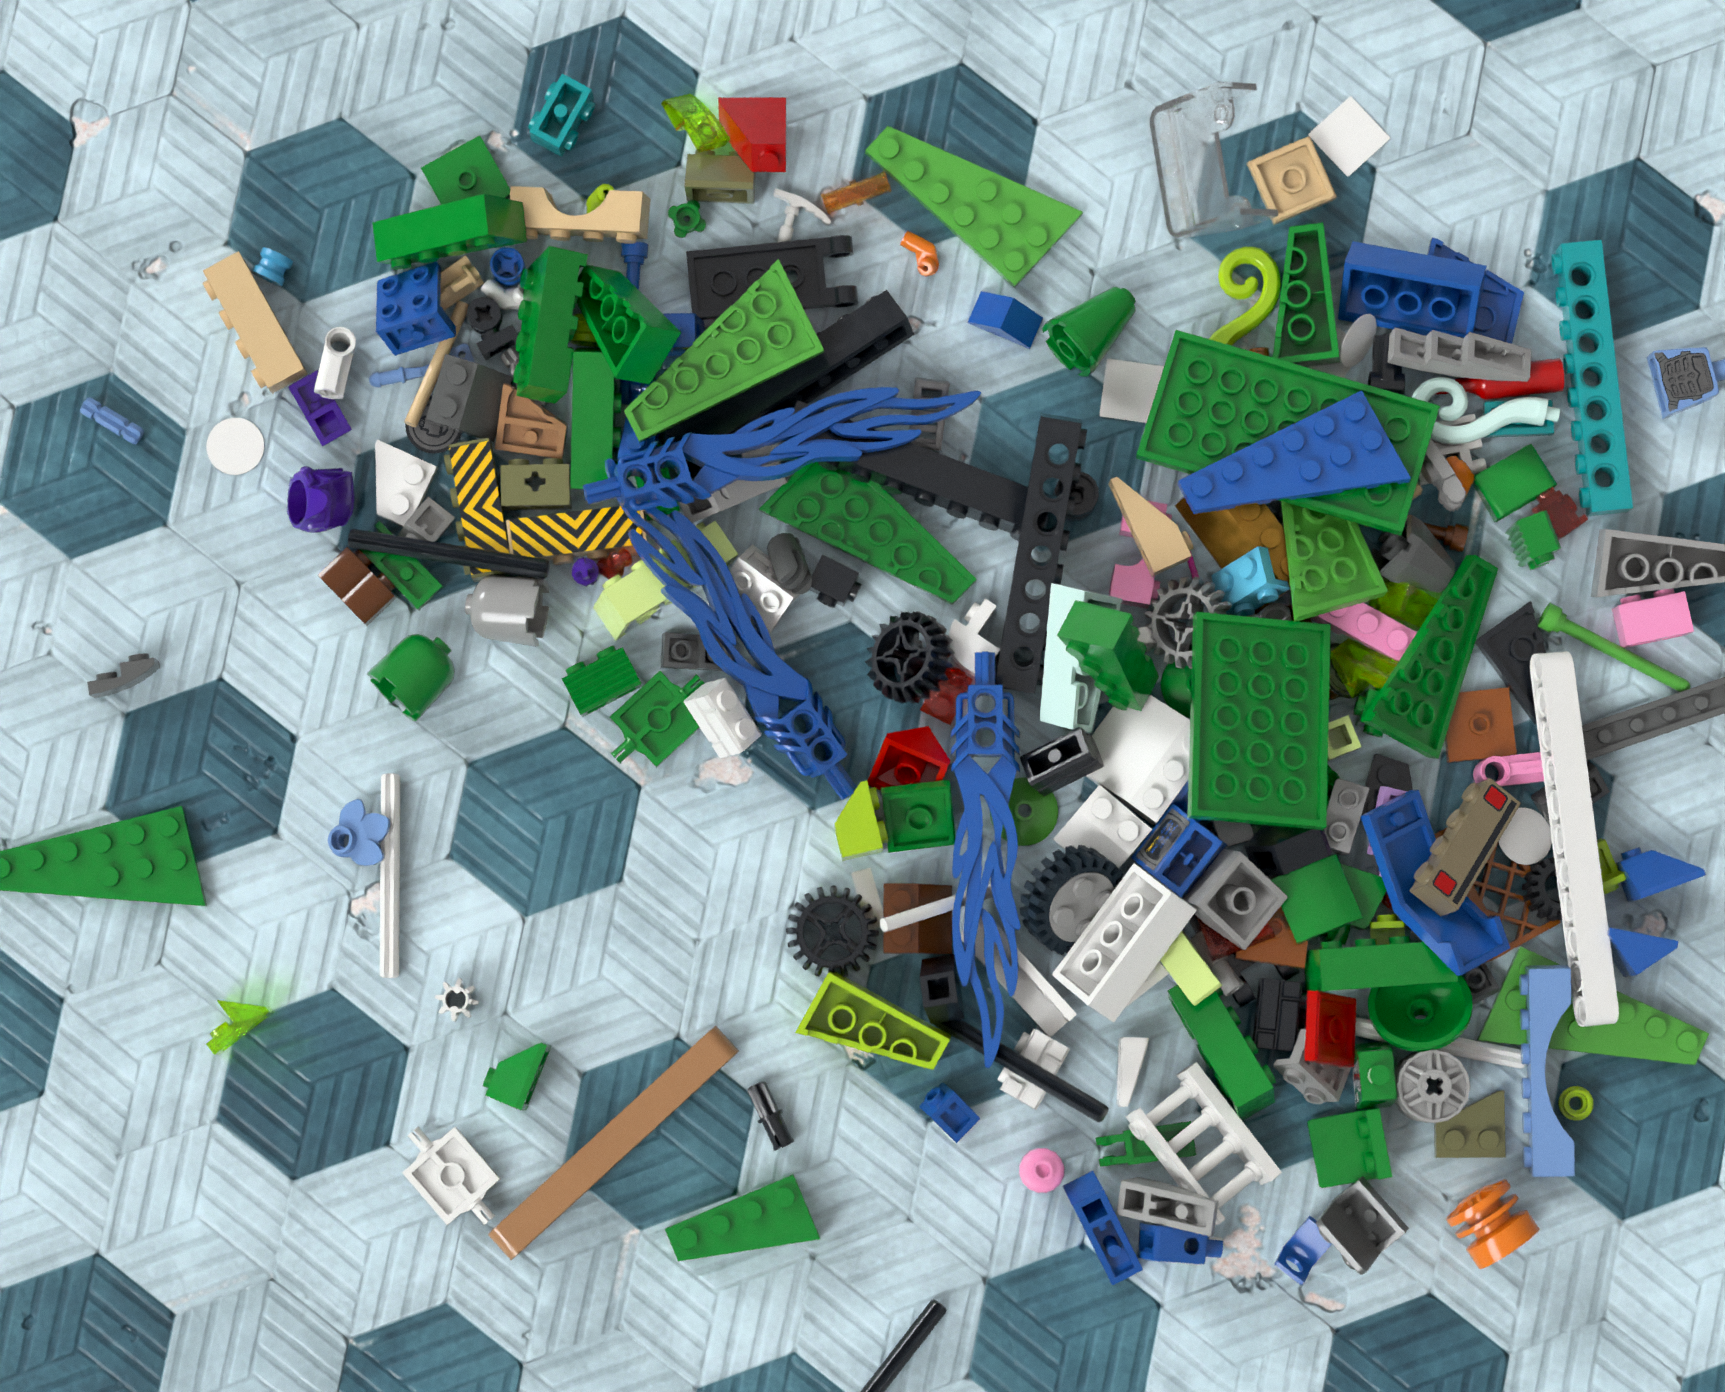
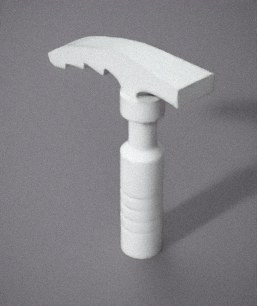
M775 188L773 196L786 201L790 205L786 206L785 214L787 215L784 225L780 228L777 242L791 241L794 231L792 225L794 218L798 216L799 208H805V212L814 213V216L821 219L822 223L826 225L831 224L829 217L808 200Z

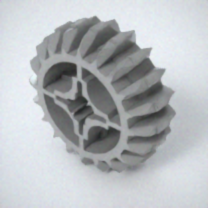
M1181 577L1179 583L1176 580H1170L1168 582V589L1162 587L1157 589L1160 599H1151L1150 604L1155 608L1153 611H1146L1144 613L1147 618H1152L1151 624H1146L1144 627L1152 629L1153 635L1150 638L1158 643L1153 653L1156 655L1165 654V663L1172 664L1175 662L1177 668L1184 669L1188 665L1192 669L1193 626H1186V623L1179 622L1178 619H1193V615L1196 612H1203L1204 605L1201 604V601L1205 603L1209 613L1226 614V611L1232 607L1231 602H1221L1225 593L1223 590L1214 592L1215 584L1213 582H1206L1204 584L1203 579L1200 577H1194L1192 581L1189 577ZM1187 596L1186 602H1182L1181 609L1177 613L1171 614L1173 606L1180 599ZM1168 625L1172 626L1175 631V641L1178 642L1177 644L1169 633Z

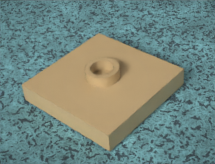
M1310 136L1247 163L1273 225L1337 198Z

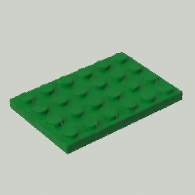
M1196 612L1193 615L1187 818L1318 830L1326 828L1330 624Z

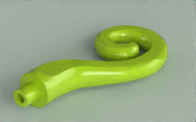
M1242 247L1235 249L1221 262L1218 270L1219 284L1225 294L1231 298L1241 300L1252 297L1259 285L1258 279L1253 276L1249 277L1241 285L1233 281V271L1241 264H1252L1259 269L1263 276V288L1258 301L1251 309L1215 331L1210 336V340L1233 346L1239 339L1260 325L1273 311L1281 290L1280 273L1276 262L1267 252L1260 248Z

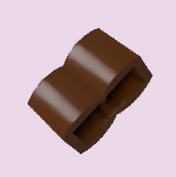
M346 547L318 576L368 626L396 599L391 593L396 587L383 573L376 577L367 568L372 562L359 549L352 552Z

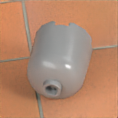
M488 575L479 581L473 594L467 595L465 613L471 616L474 630L484 638L538 647L539 642L536 637H544L549 607L542 606L543 593H549L548 582L544 578Z

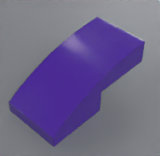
M317 369L289 385L288 388L323 447L352 429L335 399L324 398L314 393L318 375Z

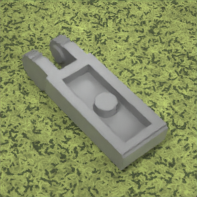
M1430 438L1421 473L1428 483H1434L1439 490L1438 500L1444 505L1446 510L1458 511L1466 497L1465 488L1462 487V483L1455 475L1454 470Z

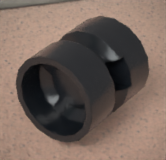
M1080 471L1078 484L1071 483L1069 496L1076 497L1073 516L1066 517L1065 519L1068 521H1080L1087 518L1093 512L1099 498V488L1089 474ZM1060 480L1057 482L1053 495L1060 493L1063 488Z

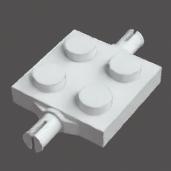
M418 1126L413 1130L418 1137L413 1132L408 1137L421 1152L415 1162L402 1172L446 1225H449L461 1213L470 1210L475 1213L483 1225L487 1224L489 1220L486 1216L491 1220L495 1217V1214L490 1211L482 1199L486 1192L501 1178L457 1127L451 1129L441 1139L431 1142Z

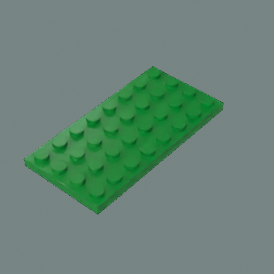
M1175 330L1136 459L1191 475L1362 390L1411 477L1410 483H1390L1379 485L1376 488L1366 489V487L1344 490L1342 493L1289 500L1288 498L1279 501L1401 536L1440 406Z

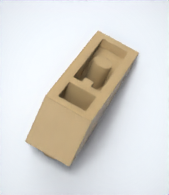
M1118 477L1110 479L1108 485L1151 577L1188 561L1191 558L1190 550L1194 549L1186 531L1180 532L1176 523Z

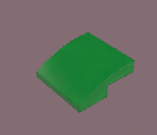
M1336 854L1286 875H1280L1271 879L1288 896L1281 907L1297 944L1306 942L1329 931L1333 932L1364 918Z

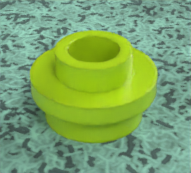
M1568 1087L1559 1096V1110L1567 1119L1574 1121L1583 1120L1592 1112V1095L1583 1087ZM1573 1097H1578L1581 1101V1106L1577 1110H1573L1569 1104Z

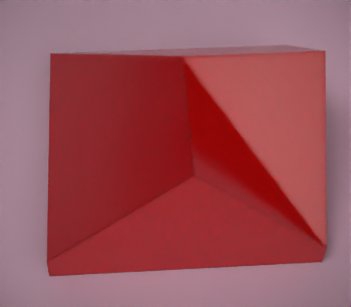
M929 726L887 733L867 782L869 786L876 787V789L881 791L883 787L941 781L951 760Z

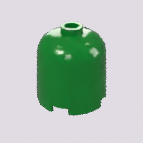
M413 634L399 642L367 672V675L372 678L370 680L371 683L390 703L397 699L406 708L402 713L410 720L416 722L451 684L454 679L455 669L453 662L448 656L451 649L445 642L438 637L432 641L427 636Z

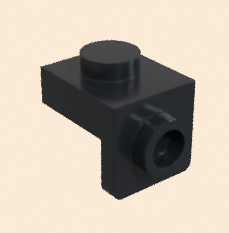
M512 324L501 331L496 327L481 335L482 341L476 344L485 361L516 345L518 334L521 331L517 333Z

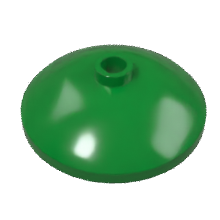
M1458 975V981L1374 987L1371 988L1368 997L1369 1017L1376 1032L1388 1043L1398 1048L1415 1052L1437 1050L1454 1042L1467 1028L1473 1011L1471 991L1461 975ZM1419 1015H1424L1426 1018L1416 1019L1415 1017Z

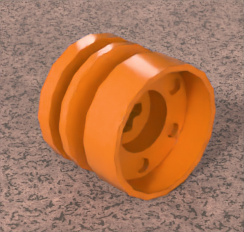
M1506 1179L1476 1190L1463 1199L1445 1219L1450 1227L1466 1221L1455 1234L1458 1238H1464L1474 1233L1476 1239L1470 1243L1466 1251L1479 1269L1488 1267L1509 1255L1530 1240L1540 1229L1527 1210L1510 1214L1508 1210L1515 1205L1519 1197L1516 1194H1512L1502 1200L1500 1199L1511 1188Z

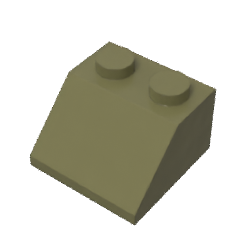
M696 150L695 154H687L685 174L687 201L695 200L697 202L754 204L756 172H751L736 151H730L728 156L715 155L713 150Z

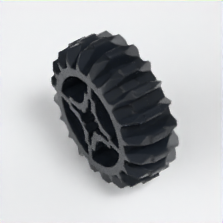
M918 611L913 613L901 612L900 617L890 616L889 625L885 623L879 624L881 628L880 635H871L874 641H876L874 647L866 648L872 654V657L865 661V663L872 668L867 675L870 679L874 680L873 686L881 691L884 697L891 700L894 699L902 704L907 702L912 704L919 703L920 698L924 700L930 699L931 690L935 692L941 691L939 686L940 680H949L945 671L947 668L954 667L948 661V658L955 654L953 649L948 647L953 640L949 635H946L947 629L944 625L938 623L936 618L930 615L926 616ZM919 633H921L925 639L927 646L926 648H923L922 641L919 640ZM894 667H897V673L901 675V682L896 678Z
M832 885L830 888L831 896L825 897L823 888L819 887L817 888L819 899L814 901L810 893L804 895L809 903L806 908L801 903L796 902L795 908L802 912L800 917L794 914L789 915L788 919L791 922L797 923V928H786V934H796L797 940H791L787 944L789 948L799 945L801 950L793 955L795 960H799L804 955L808 958L802 966L804 970H808L812 963L818 965L815 970V976L819 977L822 974L823 967L829 968L828 972L831 971L835 973L834 968H840L841 975L847 977V965L851 964L856 972L861 969L855 961L858 957L865 962H869V955L863 952L865 947L870 950H876L877 945L868 942V936L877 937L879 936V931L868 930V925L874 924L878 920L876 916L865 918L864 914L869 912L872 907L870 904L865 905L861 909L857 906L862 900L860 894L856 895L853 901L848 900L850 895L849 888H845L842 897L836 896L837 887ZM826 904L845 906L843 911L831 920L825 919L814 912L815 909ZM853 913L857 916L861 925L862 935L859 945L854 943L844 930L846 923ZM841 918H844L840 924L839 934L842 935L841 938L847 944L840 939L835 941L833 938V942L827 941L821 947L825 940L826 931L817 921H821L824 925L830 923L832 926V923L838 924ZM806 920L813 923L820 931V939L812 951L807 947L803 936ZM832 945H839L852 953L848 957L837 961H828L820 958L823 952Z

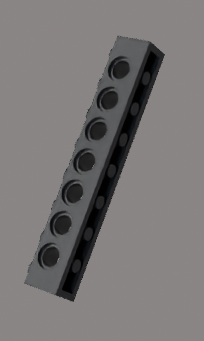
M1045 413L1040 414L995 675V685H1003L1005 689L1035 693L1036 685H1043L1044 665L1040 664L1042 651L1046 650V627L1049 615L1051 583L1060 585L1064 565L1058 564L1060 550H1067L1070 531L1063 529L1065 518L1073 516L1076 498L1069 496L1071 483L1078 484L1081 471V463H1077L1075 460L1077 449L1084 450L1087 429L1081 428V419ZM1055 444H1063L1068 448L1069 454L1066 459L1055 461L1049 456L1050 448ZM1049 478H1057L1062 482L1063 488L1060 493L1049 495L1043 489L1044 482ZM1041 513H1053L1057 518L1056 524L1049 529L1039 526L1037 518ZM1037 546H1046L1051 551V556L1045 562H1037L1031 556L1032 550ZM1033 579H1038L1045 585L1044 592L1038 596L1030 595L1025 589L1026 584ZM1026 613H1033L1040 621L1035 628L1026 629L1020 624V618ZM1019 647H1028L1033 651L1034 655L1028 662H1019L1014 657V652Z

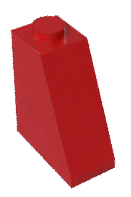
M718 97L719 130L751 172H786V97Z

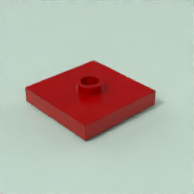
M1307 991L1304 1061L1338 1067H1354L1356 998L1321 991Z

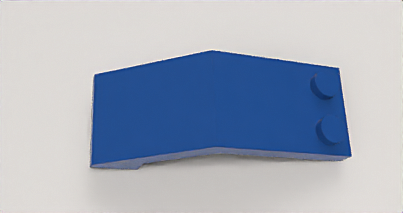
M1410 790L1360 816L1394 913L1456 975H1463L1510 949L1500 916H1486L1467 896L1457 911L1439 916L1410 892L1416 881L1414 874L1430 858L1432 854L1430 848L1436 840L1419 790Z

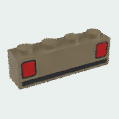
M1491 778L1477 784L1473 782L1465 789L1461 797L1464 801L1459 809H1456L1446 821L1448 827L1444 834L1438 837L1432 844L1430 858L1414 874L1416 881L1410 892L1439 916L1452 913L1460 908L1521 804Z

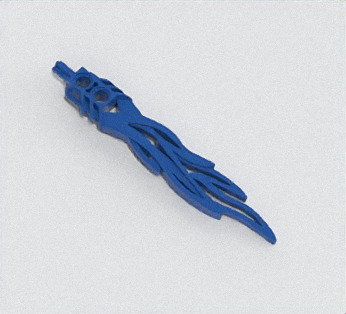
M878 387L859 389L823 398L795 414L794 408H786L770 413L743 426L734 434L704 435L692 434L691 432L685 434L681 441L674 443L675 437L668 438L665 445L658 447L656 446L659 441L652 442L647 450L620 457L618 465H615L612 478L583 485L584 497L588 505L619 497L622 507L630 505L636 511L656 506L673 508L679 506L677 502L684 504L695 502L693 497L702 500L711 498V494L737 480H776L787 477L804 466L815 462L858 461L862 453L881 451L907 444L916 440L922 432L921 430H869L893 425H927L944 420L972 405L979 398L981 392L975 390L931 399L896 398L900 391L898 388ZM834 406H838V407H835V408H832V409L823 411V410H825V409H828V408H831V407H834ZM951 406L943 411L927 415H884L853 423H843L860 414L876 409L925 410ZM773 422L772 426L757 430L760 427ZM830 430L834 434L844 438L880 439L888 441L849 442L832 439H812ZM785 441L775 447L768 456L757 458L727 456L754 451ZM686 459L702 467L693 481ZM793 460L775 466L763 467L774 462ZM665 467L672 468L676 471L678 477L671 480L666 479L661 475L660 470ZM631 476L640 477L644 482V486L633 488L628 484L627 478Z
M611 458L605 460L608 478L613 477L615 465H617ZM627 478L628 484H629L631 487L636 488V487L631 483V481ZM617 497V500H618L620 506L622 507L620 498ZM630 505L622 507L629 519L649 535L670 559L669 561L637 531L634 529L629 530V539L634 549L649 570L665 586L661 589V593L692 619L700 633L703 645L712 660L727 675L743 685L755 715L753 718L757 724L768 728L769 731H763L768 738L778 742L779 745H773L775 749L780 753L786 754L801 775H810L814 778L823 774L841 800L853 794L857 786L839 763L840 760L847 756L844 750L846 741L833 723L832 711L827 705L823 709L822 698L817 691L813 695V688L809 679L801 676L775 654L771 637L763 619L750 598L744 593L739 595L727 565L711 542L688 518L677 510L671 512L669 517L656 507L643 510L679 540L694 568L692 570L666 536L645 521ZM652 558L688 585L702 586L709 605L698 595L670 577ZM751 618H752V620H753V622H754V624H755V627H756L757 631L755 630L754 626H753L752 623H751ZM733 629L750 656L766 674L748 663L734 647L737 643ZM715 637L718 639V641H719V642L724 646V648L727 650V652L729 653V655H730V657L732 658V660L729 658V656H728V655L724 652V650L721 648V646L719 645V643L717 642V640L715 639ZM779 698L799 702L778 718ZM796 716L801 717L806 723V729L803 734L799 733L794 727ZM816 744L821 745L826 751V757L823 762L814 755Z
M975 652V685H968L967 692L960 693L956 697V726L951 730V738L956 735V743L951 748V755L956 752V760L951 765V772L954 771L965 809L958 826L953 852L952 875L954 879H957L961 874L953 907L952 937L957 973L961 985L966 987L968 980H970L978 1002L982 1024L984 1064L986 1068H990L999 1048L1004 1018L1003 1000L994 967V943H996L1000 955L1007 991L1010 997L1015 993L1018 978L1015 930L1019 931L1020 921L1011 890V876L1017 859L1018 840L1014 819L1008 804L1016 772L1020 773V765L1015 760V753L1020 755V748L1015 743V736L1020 738V731L1014 725V697L1008 692H1003V685H995V652ZM985 695L993 699L995 707L992 711L983 713L976 708L975 701L980 696ZM963 699H968V713L963 717ZM1003 699H1007L1008 717L1003 713ZM979 731H991L995 736L993 745L990 747L978 745L975 736ZM971 757L1001 758L987 774ZM980 796L985 799L990 810L995 842L992 841L988 850L982 880L983 815ZM1003 826L1007 837L1006 872H1004L1001 852V832ZM967 829V850L963 855H960L961 844ZM990 877L994 904L1003 923L1009 943L1011 966L1006 957L996 922L991 914L982 908ZM967 887L964 915L963 948L960 935V911L965 889ZM980 916L984 929L986 972L996 1006V1026L993 1039L991 1038L987 1002L975 966V940Z

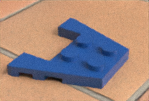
M1433 237L1430 240L1427 255L1473 263L1462 253H1457L1445 246L1441 240ZM1486 270L1483 294L1474 333L1512 344L1524 292L1489 270Z

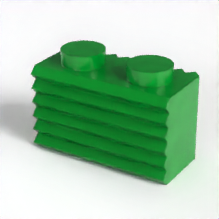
M1547 510L1516 521L1505 533L1509 535L1508 540L1512 542L1510 547L1514 548L1513 553L1517 554L1515 559L1519 561L1518 566L1524 567L1528 565L1530 571L1549 564L1550 561L1555 559L1554 553L1561 549Z
M614 645L597 653L598 660L586 666L584 661L565 670L567 676L562 678V681L581 717H585L642 687V683L623 647L616 650Z

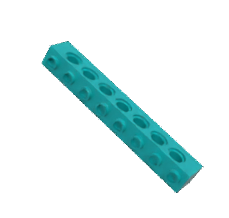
M1602 240L1562 243L1555 250L1556 254H1552L1551 264L1553 274H1558L1560 286L1556 287L1555 299L1557 307H1562L1563 320L1559 322V333L1561 341H1566L1567 354L1563 355V367L1565 374H1570L1571 387L1567 388V402L1569 408L1574 407L1575 421H1571V436L1573 441H1578L1579 454L1575 455V470L1577 475H1582L1583 488H1579V504L1581 508H1585L1586 517L1627 513L1633 508ZM1574 271L1583 273L1587 280L1586 285H1576L1572 281L1571 273ZM1581 304L1588 307L1591 314L1590 319L1579 318L1575 312V306ZM1579 339H1590L1594 344V352H1584L1579 346ZM1585 371H1591L1597 375V386H1589L1584 382L1583 373ZM1594 404L1601 409L1602 418L1600 420H1594L1589 417L1587 413L1588 405ZM1592 438H1600L1605 442V453L1600 454L1592 449ZM1597 471H1603L1609 476V487H1601L1596 483L1595 473Z

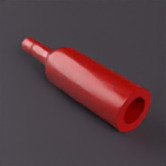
M1560 358L1531 361L1530 379L1528 381H1497L1473 378L1453 379L1463 386L1465 392L1472 393L1485 400L1563 392L1565 383L1564 369ZM1438 392L1435 395L1448 394V392Z

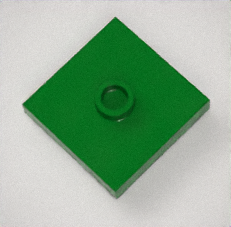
M480 135L421 167L440 204L480 194H488L506 199L510 198V187Z
M949 780L881 788L884 822L888 837V853L955 845L956 838Z

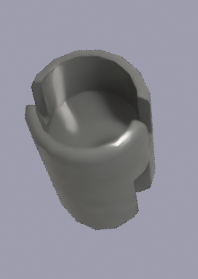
M781 533L774 536L768 542L767 552L778 583L785 589H791L794 594L808 592L811 588L812 577L799 539L797 537L794 538V535L791 533Z

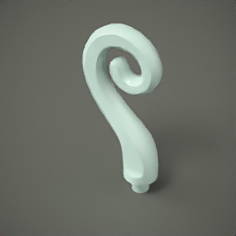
M1447 377L1428 379L1421 383L1414 391L1411 398L1429 402L1430 398L1438 392H1448L1453 398L1452 405L1439 410V416L1443 420L1453 421L1459 419L1468 406L1467 393L1463 386ZM1516 398L1499 405L1479 419L1463 426H1446L1435 421L1431 439L1444 444H1464L1486 437L1511 423L1519 422L1543 426L1545 420L1558 422L1560 408L1548 406V399Z

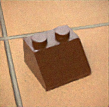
M884 883L883 918L952 896V885ZM952 911L894 930L883 931V954H952Z

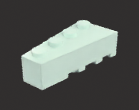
M1051 583L1039 721L1072 730L1081 727L1086 732L1092 733L1101 690L1094 685L1095 681L1080 668L1081 664L1065 650L1066 646L1057 634L1075 600L1120 611L1122 599Z

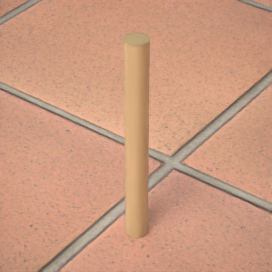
M462 301L457 302L450 317L456 326V337L469 307L467 303ZM456 337L439 342L405 418L404 423L417 427L438 380L445 354L449 355Z

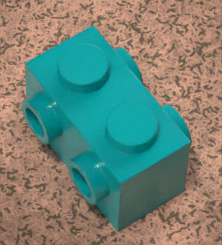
M561 74L557 83L552 82L545 95V100H547L541 112H535L528 126L532 142L560 157L563 156L566 149L569 151L573 149L580 135L577 132L582 120L587 122L590 119L596 106L593 102L592 89L564 74Z

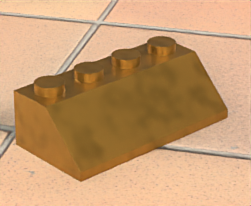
M1185 497L1175 504L1178 512L1221 569L1257 546L1265 547L1269 551L1275 579L1288 581L1290 588L1284 528L1266 504H1246L1232 509L1193 514ZM1266 603L1258 609H1256L1255 614L1259 613L1264 607L1270 605L1271 603Z

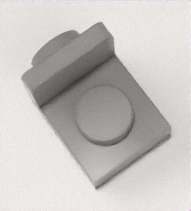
M427 497L404 524L398 536L436 542L452 524L455 517L430 497Z

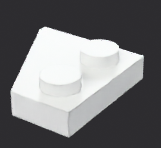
M377 439L375 443L377 515L403 527L420 507L438 468Z

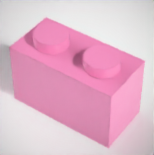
M1674 588L1653 592L1654 598L1641 600L1640 595L1620 599L1621 605L1612 609L1620 646L1628 648L1681 637L1694 632L1685 591L1675 593Z

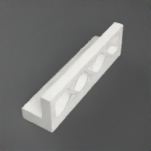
M980 916L975 940V956L985 966L984 929ZM997 926L1006 957L1011 966V953L1007 936ZM963 930V931L960 933V935H961V941L964 943V930ZM994 943L996 978L1007 991L997 945ZM1017 948L1018 978L1016 990L1012 997L1040 1029L1051 1038L1077 1014Z

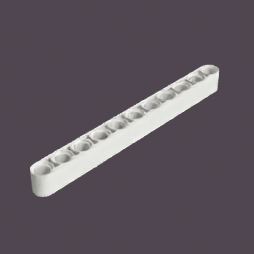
M1568 651L1533 654L1530 660V675L1567 962L1571 968V993L1574 1015L1577 1024L1581 1027L1615 1024L1619 1016V1006L1610 938L1607 935L1608 922L1574 662Z

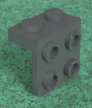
M1363 1176L1335 1197L1316 1221L1323 1239L1328 1243H1332L1342 1254L1346 1265L1361 1275L1369 1270L1383 1250L1404 1235L1409 1229Z

